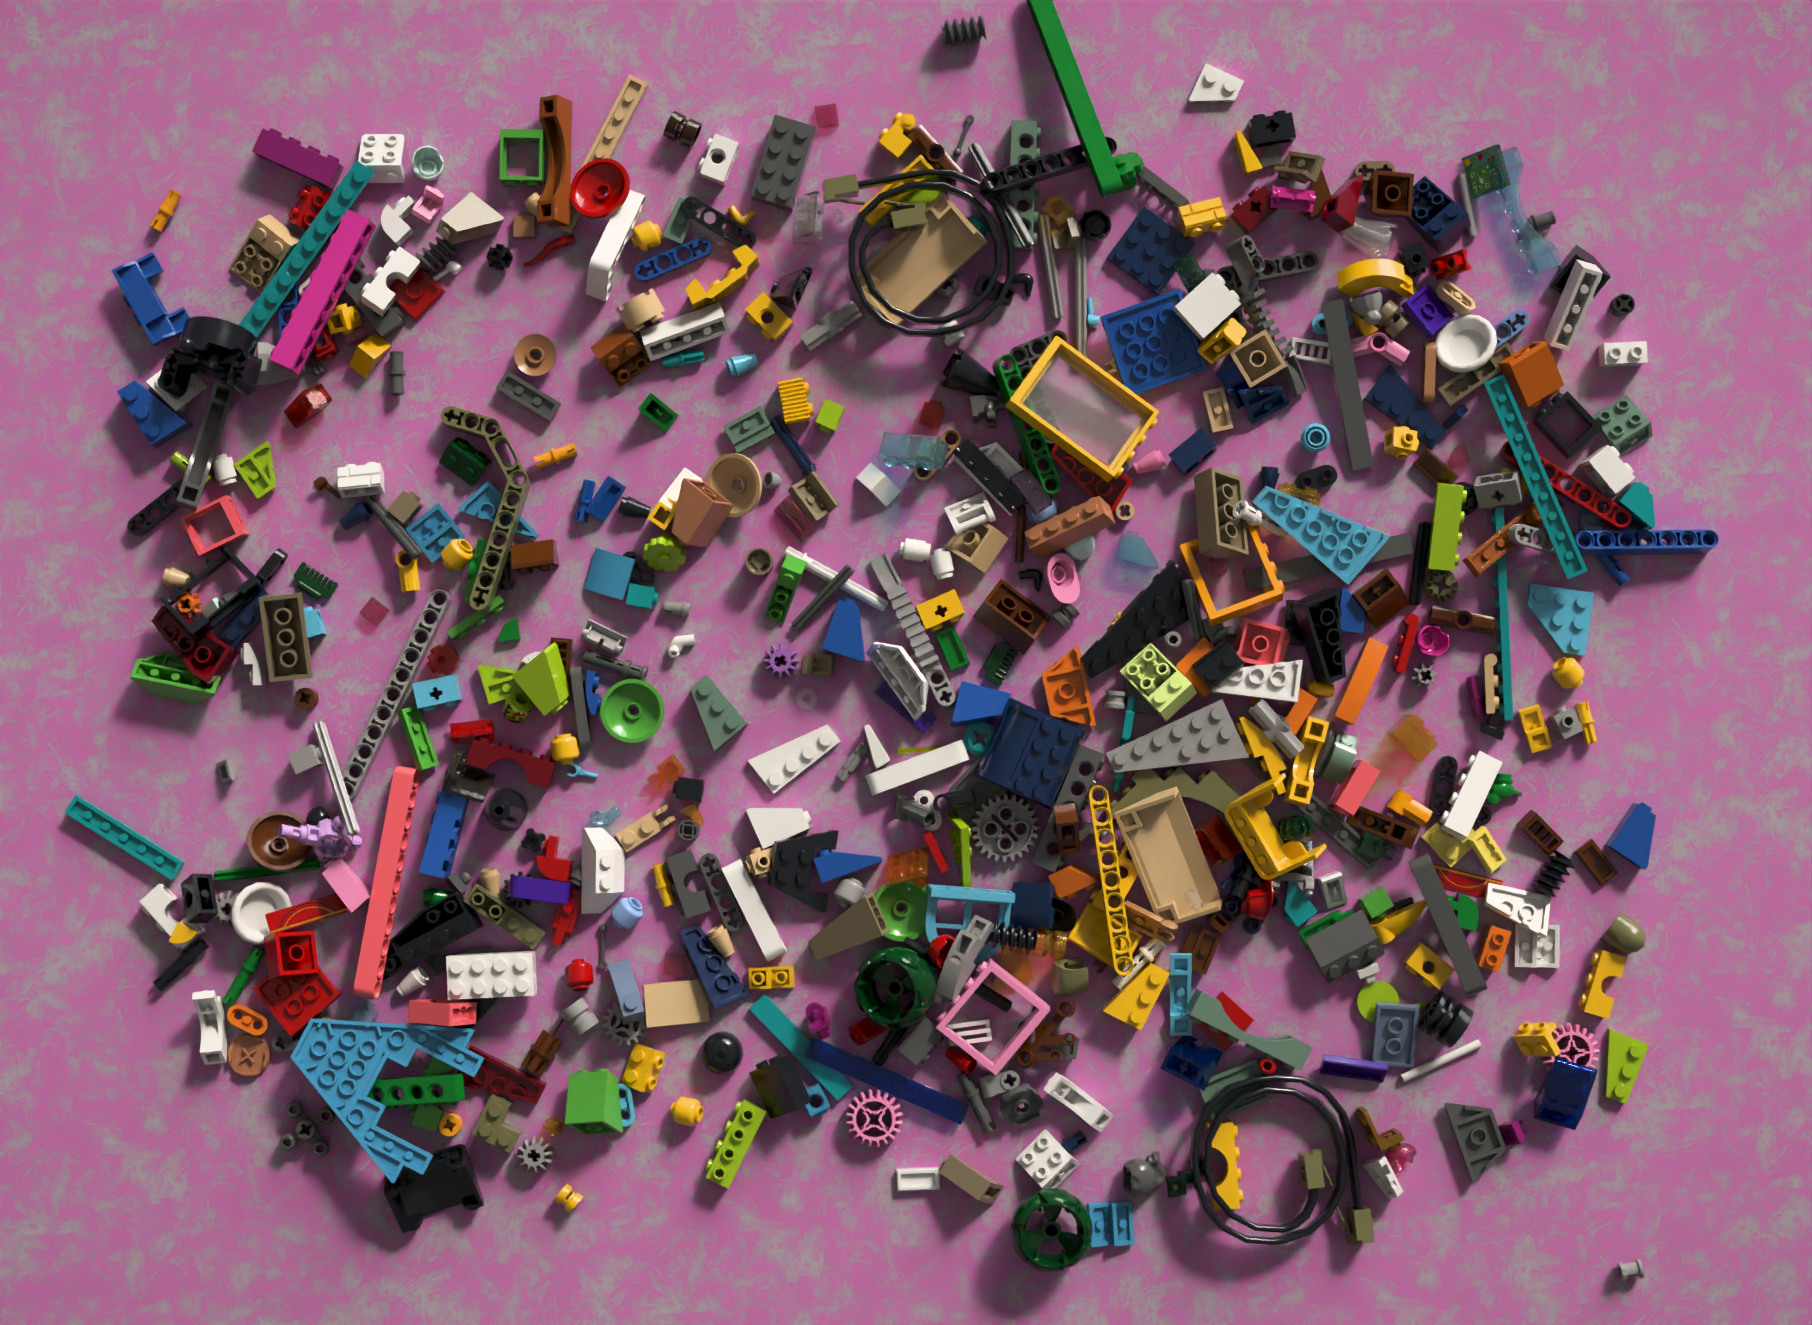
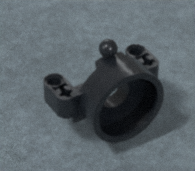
M196 316L187 319L178 342V347H172L173 353H170L164 360L158 383L159 387L174 398H180L187 391L191 374H204L227 380L228 385L244 397L250 396L255 391L261 370L259 358L254 356L257 345L256 337L244 327L227 320L207 316Z

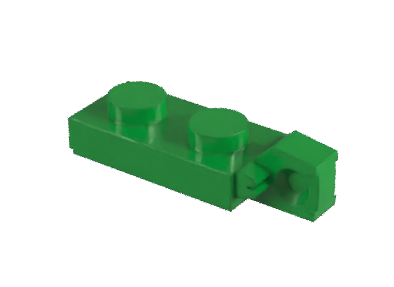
M1349 909L1343 913L1340 910L1333 911L1297 930L1306 950H1309L1305 941L1306 938L1354 914L1353 910Z

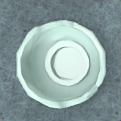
M427 145L419 147L414 152L411 165L417 177L430 181L437 179L442 174L444 160L438 149Z
M1090 535L1065 547L1064 550L1073 560H1084L1092 555L1095 549V540L1093 535Z

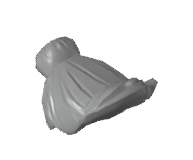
M1374 290L1355 298L1350 297L1351 308L1356 314L1364 317L1368 325H1375L1381 320L1382 316L1379 311L1382 306L1383 292Z

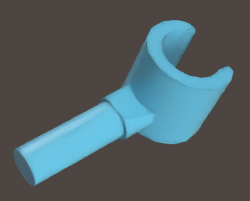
M1087 298V326L1098 328L1100 316L1093 315L1092 298Z
M577 764L569 765L576 768L575 774L567 773L569 776L577 777L580 775L597 779L598 774L585 771Z

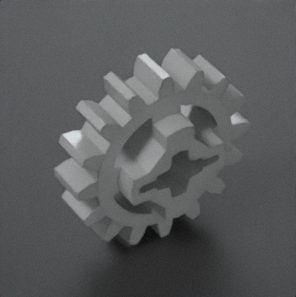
M613 1002L614 1009L608 1007L606 1010L609 1015L603 1016L607 1023H604L602 1026L609 1029L605 1034L613 1035L611 1038L612 1042L619 1039V1045L626 1041L629 1046L632 1039L637 1043L639 1041L638 1035L644 1037L645 1033L642 1030L648 1029L644 1024L645 1017L644 1020H640V1026L637 1031L635 1022L629 1023V1027L627 1025L618 1027L622 1019L617 1002ZM615 1013L617 1021L616 1024L612 1026V1017ZM623 1031L626 1032L629 1036H622L617 1032Z

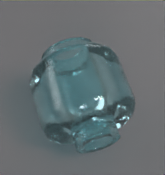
M363 1000L362 1004L355 1003L352 1006L347 1021L376 1023L379 1013L374 1009L375 1005L373 1003Z

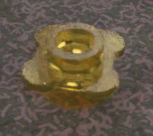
M557 1117L547 1118L545 1120L546 1123L543 1124L545 1132L555 1136L561 1135L566 1126L565 1122Z

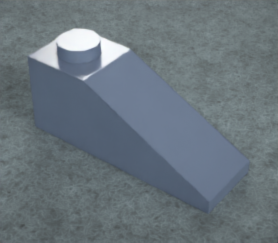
M628 959L607 964L623 1025L644 1020V1008Z

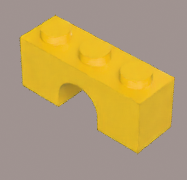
M1597 949V953H1593L1591 958L1593 966L1591 973H1588L1585 978V985L1587 986L1585 992L1580 995L1578 1005H1580L1579 1010L1609 1019L1615 999L1606 996L1602 992L1601 984L1608 976L1622 977L1627 957Z

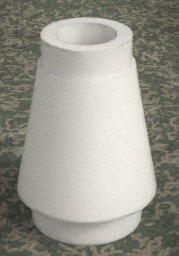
M421 967L412 968L397 986V990L405 997L407 994L425 986L429 977Z

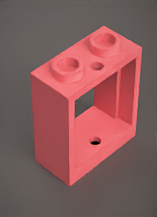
M227 495L197 509L196 512L193 511L180 517L182 524H180L181 529L186 536L189 535L192 541L190 543L192 551L195 555L198 554L201 557H205L249 535L232 498ZM223 507L235 534L205 548L193 521Z
M1355 760L1345 780L1329 803L1334 806L1332 810L1342 816L1354 815L1380 771L1363 760Z
M440 998L409 1000L408 1022L441 1026L476 1024L477 1002Z

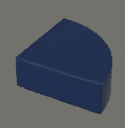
M1461 405L1443 422V426L1448 430L1463 417L1468 409Z

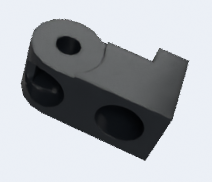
M981 274L977 279L972 294L979 296L986 289L990 277ZM996 280L991 294L986 299L995 301L1000 294L1003 283ZM1009 287L1001 305L1010 306L1016 291L1014 288Z

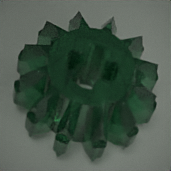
M1309 814L1282 818L1278 822L1279 834L1285 841L1299 840L1310 837L1315 833L1314 821H1312V816Z

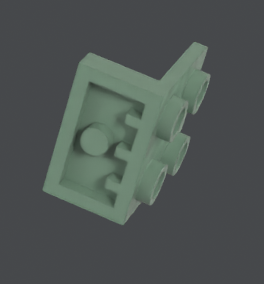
M1627 395L1592 415L1602 427L1601 431L1610 440L1611 446L1617 449L1620 456L1653 436L1650 420Z

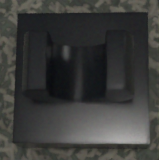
M1490 715L1487 720L1488 724L1482 722L1479 730L1502 741L1505 732L1501 729L1505 725V720L1501 719L1498 725H1493L1494 716Z

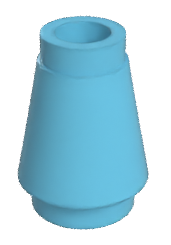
M755 353L733 356L725 361L731 377H738L759 365Z

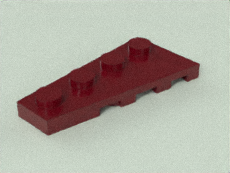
M472 1045L469 1047L468 1050L485 1059L475 1078L458 1069L456 1074H463L465 1087L473 1090L487 1091L495 1095L501 1094L530 1103H538L547 1085L546 1082Z

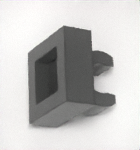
M467 871L459 877L454 872L446 879V883L454 892L462 895L468 889L465 884L472 877Z

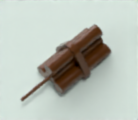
M563 1018L552 1035L543 1030L536 1042L531 1044V1050L521 1065L532 1073L542 1076L549 1063L554 1061V1055L563 1043L554 1035L564 1021Z

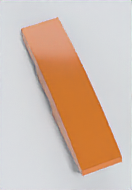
M1370 637L1367 639L1351 678L1346 684L1334 714L1335 718L1352 726L1355 724L1382 664L1388 645Z

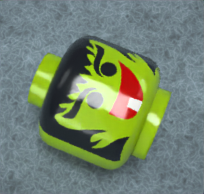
M513 692L506 698L502 707V713L510 722L522 723L530 715L533 703L527 694Z

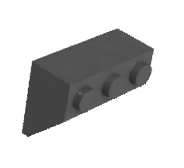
M1362 909L1305 939L1314 961L1327 983L1385 954L1377 935Z

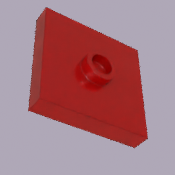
M1223 991L1218 994L1216 999L1221 1002L1230 1020L1239 1029L1245 1031L1254 1020ZM1203 1021L1201 1024L1193 1022L1225 1052L1234 1043V1041L1226 1038L1227 1033L1220 1031L1218 1034L1208 1029L1209 1024Z

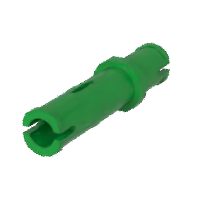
M254 945L247 959L242 962L240 971L224 998H222L225 1004L231 998L228 1005L231 1007L235 1005L265 954L263 948L257 954L259 946Z

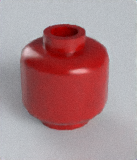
M574 959L572 964L566 966V985L572 988V991L588 990L589 986L594 982L592 965L584 962V959Z

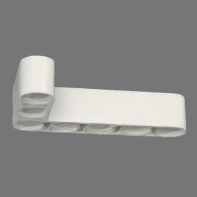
M630 190L624 204L612 214L589 263L586 295L605 302L608 300L612 289L615 265L643 208L645 195Z

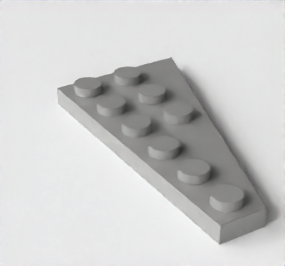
M1222 699L1105 753L1114 773L1249 757Z

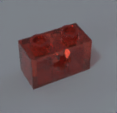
M1218 814L1204 821L1195 829L1203 852L1215 868L1227 862L1242 849Z

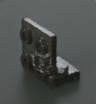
M458 746L445 771L442 791L483 803L494 781L495 774L466 765V748Z

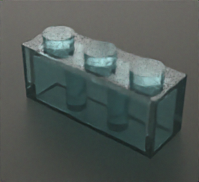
M884 432L878 456L889 467H896V465L909 469L921 467L932 471L943 468L949 446L941 437Z

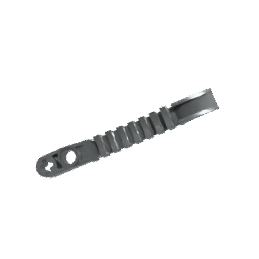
M1244 235L1229 242L1226 246L1227 254L1242 282V286L1235 291L1237 294L1242 293L1239 302L1245 307L1243 311L1245 315L1248 314L1249 316L1248 322L1254 327L1252 329L1253 333L1258 334L1266 329L1283 358L1285 354L1294 350V348L1290 345L1281 350L1278 346L1287 340L1285 336L1275 340L1274 336L1280 333L1279 328L1270 329V326L1275 321L1273 318L1268 321L1266 320L1265 316L1271 313L1269 308L1262 311L1261 306L1268 302L1266 298L1258 300L1257 297L1265 293L1264 288L1259 289L1257 284L1260 273L1265 268L1264 261L1252 238ZM1293 355L1284 359L1287 366L1278 372L1286 379L1293 397H1296L1308 390L1300 364L1296 356Z

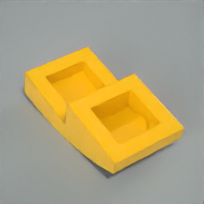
M1536 704L1517 710L1531 753L1552 748L1548 728L1544 724L1540 706Z

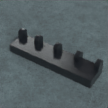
M967 438L952 452L1010 514H1013L1027 500L970 438Z

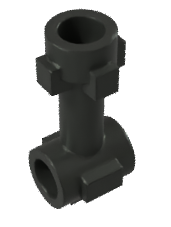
M509 551L502 573V580L499 582L501 590L514 589L515 579H511L509 565L511 564V551ZM495 557V561H496V565H497L499 559H498L497 557Z

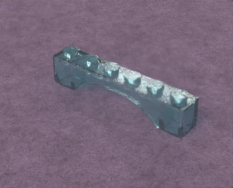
M1515 146L1492 155L1487 163L1488 169L1491 170V174L1496 173L1494 175L1497 177L1496 181L1498 182V184L1495 182L1496 190L1503 196V207L1512 219L1510 222L1511 228L1519 237L1518 245L1528 260L1526 261L1528 271L1533 273L1535 277L1560 267L1562 262L1555 245L1536 232L1523 212L1519 184L1524 165L1517 147ZM1496 166L1498 167V171H1499V174H1500V178H1501L1502 185L1500 184V180H1499V176H1498V173H1497Z

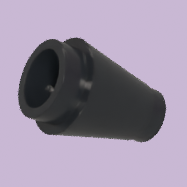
M622 496L618 513L623 514L625 517L647 519L651 507L630 496L628 498Z

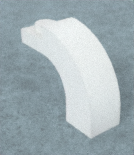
M214 990L193 992L192 1001L197 1010L201 1026L200 1055L205 1065L226 1063L227 1028L221 997L216 996Z
M1057 1072L1049 1079L1043 1089L1099 1132H1102L1114 1117L1112 1113L1085 1091Z

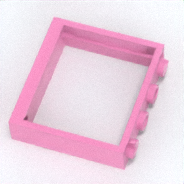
M989 958L987 962L983 961L977 967L976 971L978 973L973 979L971 977L967 979L963 986L964 990L957 996L954 1002L950 1000L949 1008L946 1011L942 1010L935 1020H937L936 1028L993 1074L997 1075L1049 1013L1050 1006ZM990 972H993L1037 1007L993 1061H990L946 1026Z

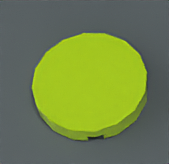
M1377 980L1371 984L1366 983L1363 985L1356 998L1359 1013L1363 1018L1373 1023L1376 1002H1400L1398 993L1393 986L1385 981Z

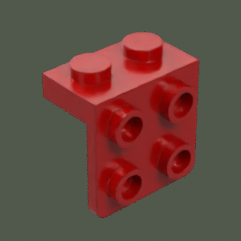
M305 184L298 192L296 205L289 211L288 223L307 230L331 195L315 186ZM339 224L336 226V228L333 230V232L326 241H330L331 236L336 233Z

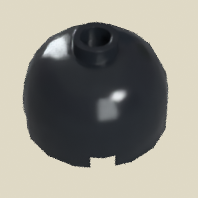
M726 1031L710 1035L704 1041L701 1049V1059L705 1067L719 1075L728 1074L736 1070L741 1064L744 1055L740 1040L734 1034Z

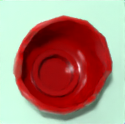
M946 934L934 938L928 947L929 959L940 969L942 968L941 965H944L955 941L952 936Z

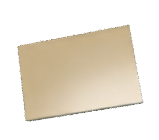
M698 979L642 984L646 1028L710 1021L708 1000Z

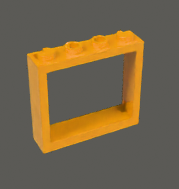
M1246 523V528L1273 590L1218 611L1215 610L1192 552L1199 550V538L1179 545L1181 557L1190 578L1195 582L1198 598L1211 627L1283 600L1285 588L1281 580L1278 581L1276 578V566L1267 557L1269 550L1266 543H1261L1259 538L1261 531L1258 525L1251 526Z

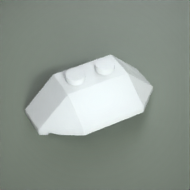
M880 642L873 643L866 654L915 721L918 720L926 710L929 683L925 675L919 671L912 657L906 653L902 646Z
M582 828L581 914L602 913L624 892L625 850L603 828Z

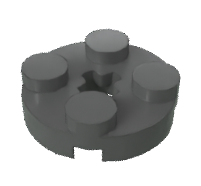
M1022 1084L1019 1087L1013 1088L1000 1097V1111L1004 1120L1009 1124L1017 1123L1018 1126L1028 1125L1039 1117L1041 1107L1043 1109V1100L1039 1092L1031 1088L1029 1084ZM1025 1103L1024 1108L1018 1107L1020 1104Z

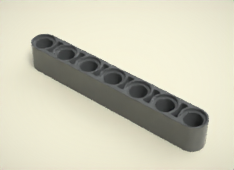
M1429 854L1409 861L1410 868L1467 997L1488 989Z

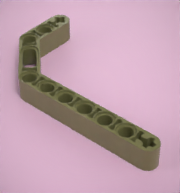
M449 406L441 412V419L444 424L451 430L486 439L508 480L469 599L470 606L476 612L484 614L492 607L528 496L531 481L504 429L496 419ZM453 415H455L458 420L451 419L450 422L448 418L453 417ZM477 420L476 426L468 428L469 421ZM497 426L495 433L488 434L489 427ZM500 444L508 445L515 459V464L512 467L504 466L497 452ZM519 477H524V483L520 486H516V479ZM512 497H517V504L509 506V500ZM504 518H512L510 525L502 526ZM504 537L505 543L502 546H496V540ZM497 557L499 559L498 564L490 567V559ZM488 577L492 578L491 585L483 587V580ZM482 599L485 601L484 604L480 605L476 603L477 601H481Z

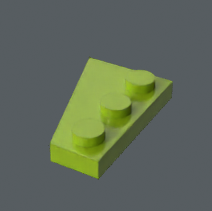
M1608 1028L1604 1096L1626 1104L1649 1044Z

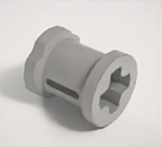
M1636 1259L1635 1262L1625 1264L1619 1262L1617 1264L1621 1281L1634 1277L1644 1278L1643 1265L1640 1259Z

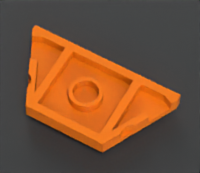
M1075 646L1041 674L1050 716L1096 726L1085 671L1080 661L1079 646Z

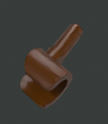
M319 477L313 482L319 491L326 488L336 498H341L340 493L329 484L325 477Z

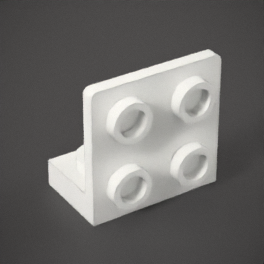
M1044 1130L1016 1158L1017 1162L1042 1189L1057 1188L1080 1165L1047 1130Z

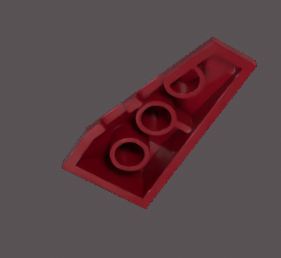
M162 607L152 619V623L172 646L178 657L182 659L188 670L208 684L226 672L239 654L237 650L209 632L195 642ZM179 614L190 626L193 624L192 621Z

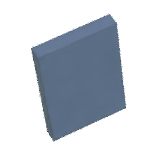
M1376 1002L1370 1061L1387 1063L1388 1067H1414L1419 1017L1418 1004Z

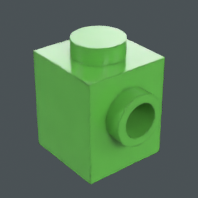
M1382 886L1360 897L1359 901L1361 904L1358 905L1365 916L1368 915V917H1375L1376 919L1387 914L1386 910L1394 906Z

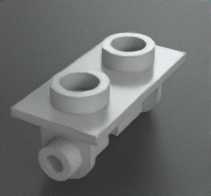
M591 619L588 620L586 628L581 633L585 641L587 640L595 645L601 642L603 643L601 648L612 652V654H620L627 640L626 636Z

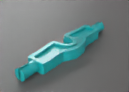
M1128 696L1119 747L1130 741L1137 699L1135 697ZM1124 772L1114 773L1111 791L1120 792Z

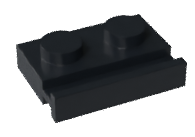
M1224 639L1191 665V667L1207 687L1213 690L1242 667L1244 662Z

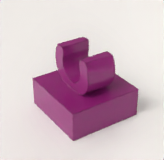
M1522 1120L1504 1122L1498 1126L1507 1146L1521 1144L1526 1141L1525 1136L1528 1132L1527 1130L1522 1131L1520 1124L1523 1123Z

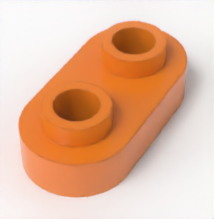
M233 1005L227 1012V1019L233 1026L253 1036H262L268 1030L267 1019L243 1005ZM238 1012L243 1014L240 1020L235 1019V1015ZM256 1022L262 1024L260 1029H254Z

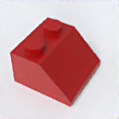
M314 930L273 933L264 937L268 980L287 979L319 973Z

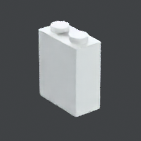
M1213 272L1172 308L1200 341L1241 305L1238 301L1240 300L1238 294L1234 290L1229 291L1224 285L1226 283L1219 274L1215 275Z

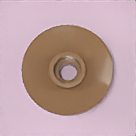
M530 334L522 338L516 345L514 359L516 365L523 373L530 376H542L554 367L557 351L553 342L546 336ZM536 352L540 353L538 360L533 359V354Z

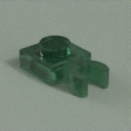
M1363 831L1356 851L1376 859L1380 854L1382 858L1392 860V857L1387 856L1386 851L1389 848L1395 850L1396 847L1390 843L1383 844L1385 839Z

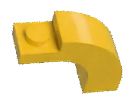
M1387 259L1362 260L1345 267L1337 273L1338 290L1353 298L1373 287L1390 288L1407 299L1414 295L1412 278L1404 274V265L1396 261Z

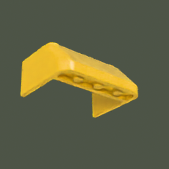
M1285 773L1256 786L1230 803L1225 809V817L1258 875L1265 880L1274 879L1317 859L1327 847L1324 843L1312 850L1306 851L1303 844L1297 840L1284 843L1264 809L1273 800L1271 789L1277 787L1286 777Z

